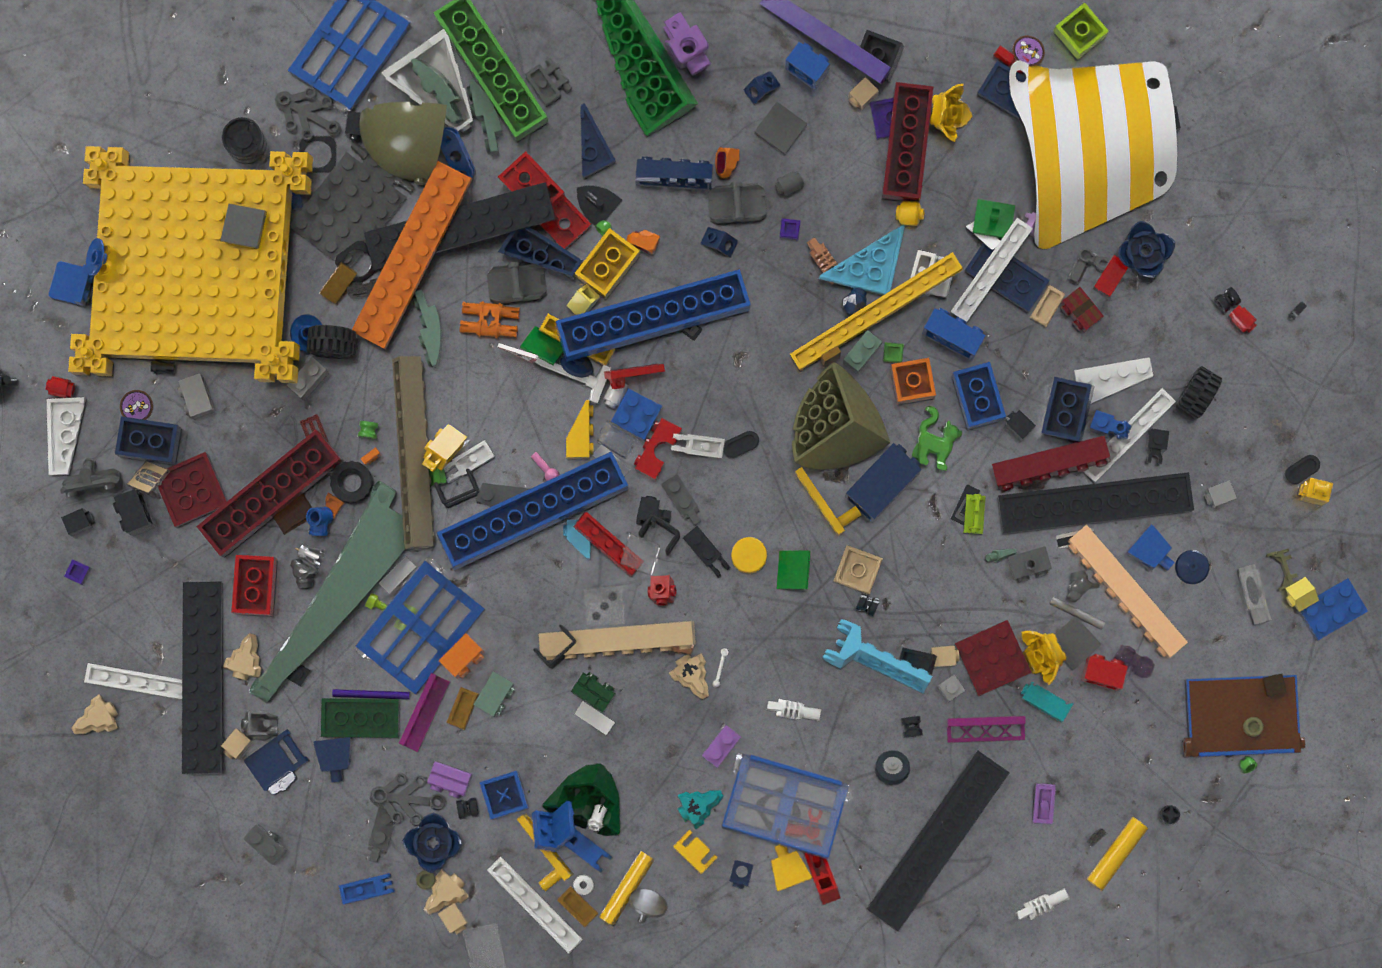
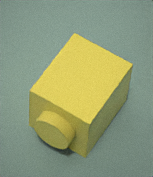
M586 284L575 293L567 307L575 315L589 312L601 296Z
M1306 577L1286 588L1288 594L1286 599L1291 607L1295 606L1299 612L1319 601L1315 588Z

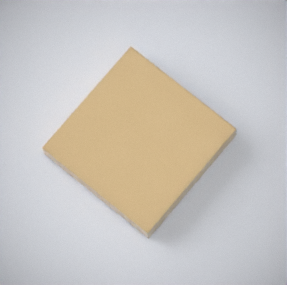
M847 545L833 582L870 595L883 558Z

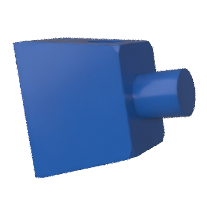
M1152 524L1126 553L1152 570L1160 564L1168 571L1175 563L1167 556L1172 547Z

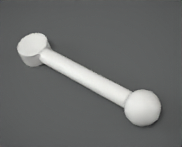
M726 648L721 650L722 657L715 681L712 683L715 688L720 686V675L725 657L728 655Z

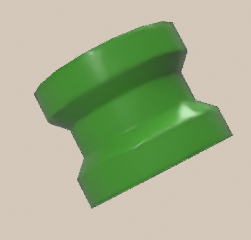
M360 421L361 429L358 432V437L377 439L375 432L379 424Z

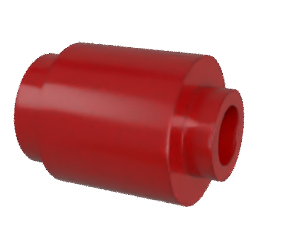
M1240 305L1228 315L1231 321L1243 333L1245 331L1250 333L1257 326L1255 323L1257 319L1245 307L1242 308Z
M52 376L51 379L47 380L45 389L48 390L49 395L72 398L75 391V383L69 379Z

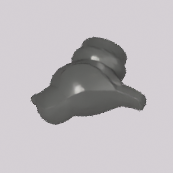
M293 559L290 566L293 569L292 573L296 578L298 588L312 587L314 581L312 577L314 573L319 571L318 568L313 569L309 565L304 564L301 559Z
M1085 570L1073 572L1070 574V581L1072 583L1069 586V595L1066 597L1072 602H1076L1090 588H1099V584L1090 582Z

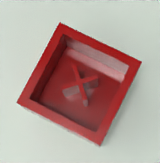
M1094 654L1086 658L1081 681L1119 691L1123 688L1128 666H1125L1123 661L1117 659L1107 661L1105 656Z

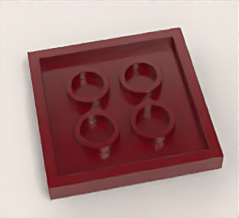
M206 452L167 468L163 475L159 473L153 474L175 528L209 514L227 502Z
M1008 620L955 643L978 696L1032 673Z

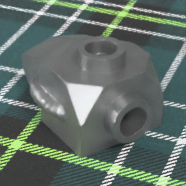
M247 711L244 719L241 720V730H244L245 736L249 739L264 740L270 736H278V716L270 715L266 711Z

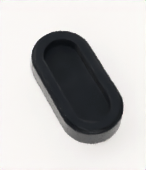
M746 431L727 440L724 443L723 453L730 459L742 456L758 447L759 437L753 431Z
M1307 455L1288 467L1284 473L1286 482L1291 485H1297L1316 473L1320 468L1319 459L1314 455Z

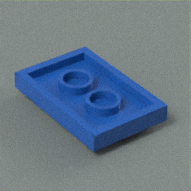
M1349 578L1318 595L1319 601L1300 611L1317 641L1368 612Z

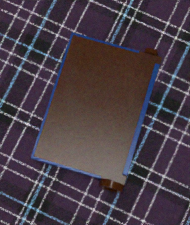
M1283 675L1286 693L1266 696L1263 677L1267 676L1186 679L1189 738L1183 739L1184 756L1205 757L1301 753V749L1305 748V738L1300 737L1297 675ZM1251 717L1259 718L1263 723L1262 733L1255 737H1250L1243 731V723Z

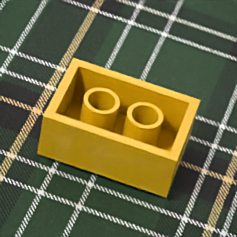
M609 228L577 269L575 276L604 299H607L638 259L640 250Z

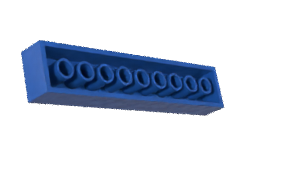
M739 269L556 321V329L566 362L743 313L750 310L751 304Z
M611 451L437 532V536L453 570H456L627 491L628 484Z

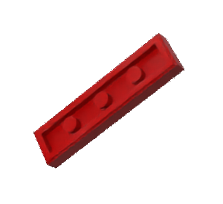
M584 512L573 526L629 576H632L643 561L588 512Z

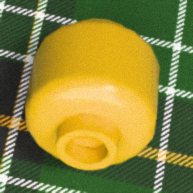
M902 201L900 205H897L896 220H899L901 225L917 226L920 220H924L925 210L921 208L919 202Z

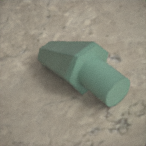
M1014 548L993 550L992 553L986 554V560L988 562H999L1016 554L1017 551Z

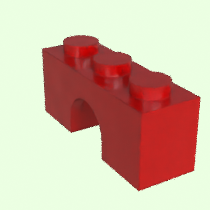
M661 418L660 422H655L651 430L654 432L651 439H646L642 447L645 449L642 456L638 455L634 462L636 466L635 471L654 481L657 480L665 465L663 461L656 458L654 454L655 449L661 444H667L672 447L677 442V439L673 438V434H681L682 428Z

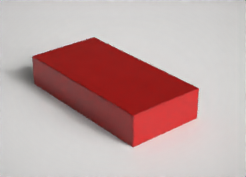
M1113 255L1093 288L1110 298L1128 267L1117 256Z

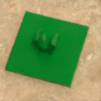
M978 199L972 233L1003 238L1013 224L1015 205Z
M537 326L532 329L520 346L522 350L537 355L539 359L551 365H554L563 353L561 343L540 332Z
M779 551L777 589H808L811 551Z

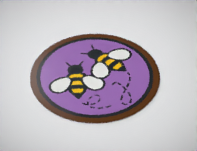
M1022 36L1013 45V55L1017 61L1028 63L1029 67L1042 62L1045 49L1037 38Z
M141 390L129 391L120 402V411L123 417L146 420L153 410L151 397Z

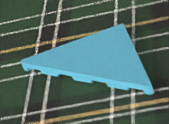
M901 225L821 274L818 279L852 288H860L882 296L890 292L905 225Z

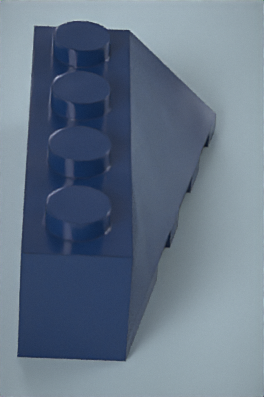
M643 156L641 159H637L635 182L636 185L711 190L713 164H709L710 162L705 160L692 163L688 159H679L678 162L672 161L671 158L653 160L652 157Z
M531 227L510 232L498 253L562 273L572 280L575 279V272L583 263L582 259Z

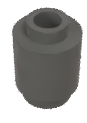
M792 171L778 178L777 184H775L778 193H783L784 196L801 189V186L805 185L799 171L795 173Z

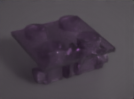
M1121 645L1114 659L1123 661L1125 666L1128 663V668L1130 665L1133 666L1132 672L1136 668L1135 673L1142 678L1151 677L1155 666L1153 661L1147 656H1140L1132 647Z

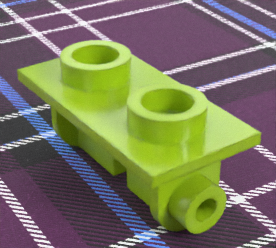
M966 494L964 533L983 534L986 496Z

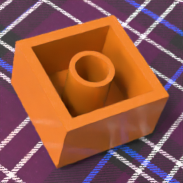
M929 358L891 364L890 368L897 405L936 397Z
M465 633L439 662L455 678L459 679L461 677L463 679L471 671L469 668L473 664L477 665L482 661L485 651Z

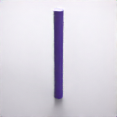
M333 689L332 697L410 700V692Z

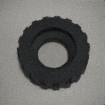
M345 461L333 470V474L330 477V487L339 500L347 504H357L369 497L373 486V477L365 465L360 462ZM349 473H355L361 479L360 488L354 492L345 490L342 485L343 478Z

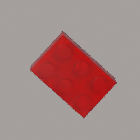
M235 556L231 610L233 614L273 616L277 559L275 557Z

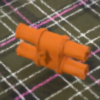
M484 301L480 302V304L462 303V314L479 315L480 319L478 322L461 320V333H476L478 337L482 335L500 338V336L517 338L518 326L501 325L500 319L502 317L519 319L520 307H507L501 303L492 304L484 303ZM491 313L493 320L491 321V324H489L488 326L487 320L485 319H488Z

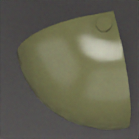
M390 102L374 105L372 110L371 108H365L360 113V133L367 152L388 173L402 179L414 181V183L419 185H425L433 169L436 168L444 131L447 105L422 102V105L414 106L411 102Z
M833 362L816 378L818 381L813 388L807 390L794 421L793 430L795 431L794 441H792L795 463L807 468L821 470L846 467L865 460L891 443L882 418L865 390L851 374Z

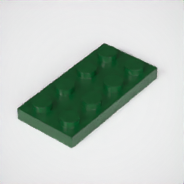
M322 698L321 737L399 738V699Z

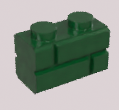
M583 672L572 688L571 693L604 714L616 695L613 692L615 688L606 682L602 685L597 681L598 677L591 672H588V674Z

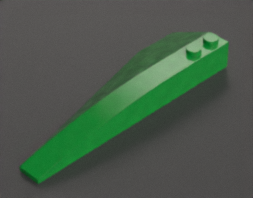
M596 0L598 6L596 9L598 15L602 18V27L610 52L613 54L616 62V71H619L622 80L620 83L627 96V105L645 135L649 136L685 115L698 102L635 1Z

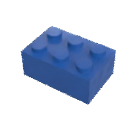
M934 308L922 334L973 361L986 336L983 334L984 331L976 326L972 328L966 325L967 322L959 317L955 319L949 316L950 313L943 308H939V310Z
M990 362L952 373L967 430L1005 420L1006 414Z

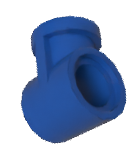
M315 507L307 511L306 520L310 525L309 534L328 536L327 526L333 520V513L330 508Z

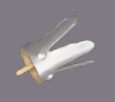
M302 544L300 549L295 548L299 551L298 558L305 559L314 567L316 565L320 566V563L315 559L325 555L324 552H321L324 549L312 548L305 544Z

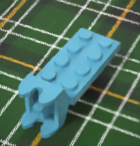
M840 620L837 629L848 637L845 642L840 639L837 640L836 644L842 647L840 653L826 649L823 655L825 661L841 669L854 659V661L924 693L932 678L926 670L916 669L905 660L899 661L892 654L877 650L872 644H861V627L852 622Z

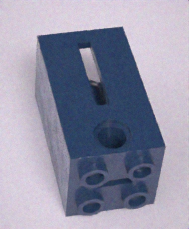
M893 443L845 494V498L852 505L856 506L872 523L911 484L922 470L919 461L914 457L910 459L906 455V449L900 444L895 445Z

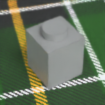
M1230 480L1208 488L1206 490L1207 494H1205L1206 502L1212 508L1234 501L1237 498Z
M955 675L937 686L947 702L965 691Z

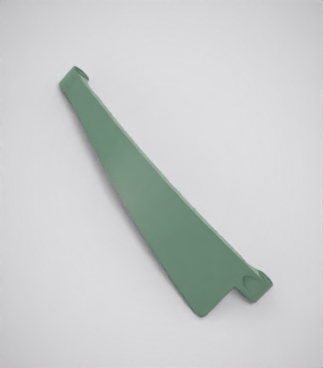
M380 480L373 486L369 504L333 568L268 669L252 683L249 693L264 702H268L281 683L349 615L405 550L403 516L389 508L396 490Z

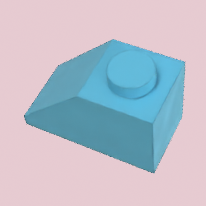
M567 520V525H563V536H567V540L587 560H591V542L573 527L578 520Z

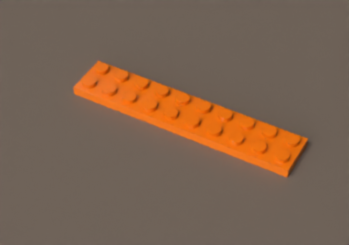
M439 161L437 162L436 168L433 169L352 330L356 331L357 335L384 349L387 348L472 181L471 177Z

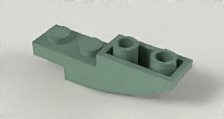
M413 58L411 60L413 64L412 69L417 76L419 75L422 81L420 83L422 89L429 94H437L435 95L437 102L447 105L446 119L449 122L455 124L462 122L464 119L455 104L462 99L453 85L436 68L421 59Z
M473 79L469 80L470 86H467L468 97L473 99V104L470 105L472 116L476 115L477 121L484 120L481 121L483 133L487 132L488 139H485L486 150H490L492 156L498 155L499 150L496 136L503 135L498 115L483 89Z
M419 290L415 292L416 297L413 300L416 309H421L422 315L419 318L422 326L427 328L420 330L421 336H418L421 346L426 347L427 353L424 355L427 364H432L433 368H437L442 349L440 317L437 307L435 305L428 307L423 291Z

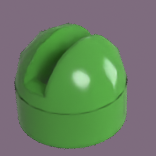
M602 220L595 225V228L604 236L609 228L612 229V226L608 221Z
M1245 756L1246 759L1244 761L1241 759L1240 766L1245 773H1250L1257 767V762L1252 757Z

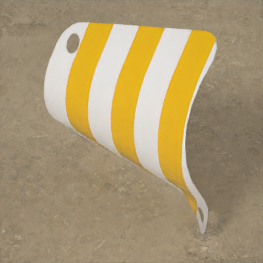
M1023 61L1013 63L1009 73L1011 97L1026 128L1034 163L1037 196L1034 240L1039 248H1051L1150 202L1168 191L1175 180L1177 171V137L1172 92L1168 72L1163 64L1153 61L1049 69L1040 66L1029 67V64ZM1018 70H1022L1026 74V81L1023 83L1016 79V72ZM1156 78L1159 80L1160 86L1157 89H1151L1147 86V80ZM1160 171H1164L1167 175V182L1164 186L1159 187L1155 184V175Z

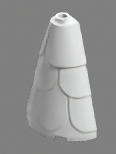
M444 29L381 72L386 80L408 94L411 99L422 105V102L439 104L435 97L437 94H429L422 89L420 84L422 81L419 75L417 76L414 73L411 60L413 58L421 59L430 64L448 79L462 99L455 104L464 120L455 124L449 122L445 117V124L454 127L457 131L461 130L462 133L471 127L470 122L473 119L466 90L462 86L449 36Z

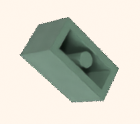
M867 330L843 359V363L858 375L881 347L882 341Z
M493 671L473 705L493 717L496 714L500 715L505 707L503 702L506 697L510 699L515 691L513 688L514 683Z

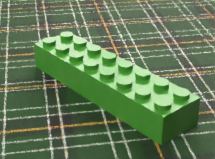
M452 0L434 12L437 22L446 31L449 40L480 87L489 97L495 110L516 142L548 122L543 109L471 0Z

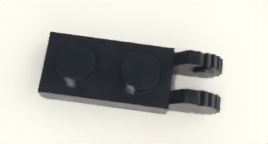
M698 526L683 537V540L707 568L709 567L718 578L721 576L720 571L712 564L717 559L724 569L729 570L731 568L723 559L722 554Z

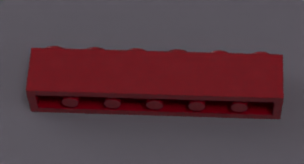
M1104 435L992 464L998 490L1008 491L1016 485L1028 486L1032 484V481L1040 480L1043 482L1050 480L1052 476H1067L1071 471L1083 472L1095 465L1096 467H1103L1108 464L1107 462H1111Z

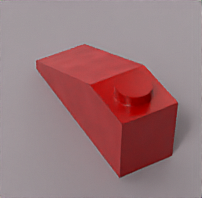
M820 840L811 842V844L822 847ZM803 852L822 905L841 899L827 859Z

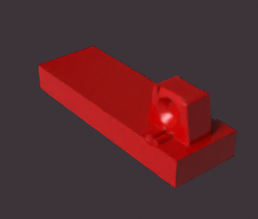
M657 363L604 371L605 379L610 380L612 389L625 388V377L665 372L664 364Z

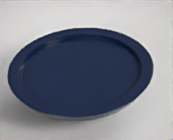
M565 356L561 358L562 368L572 376L583 378L593 373V365L587 357L566 362Z
M1185 551L1176 560V574L1180 580L1187 584L1201 583L1209 574V561L1199 551Z

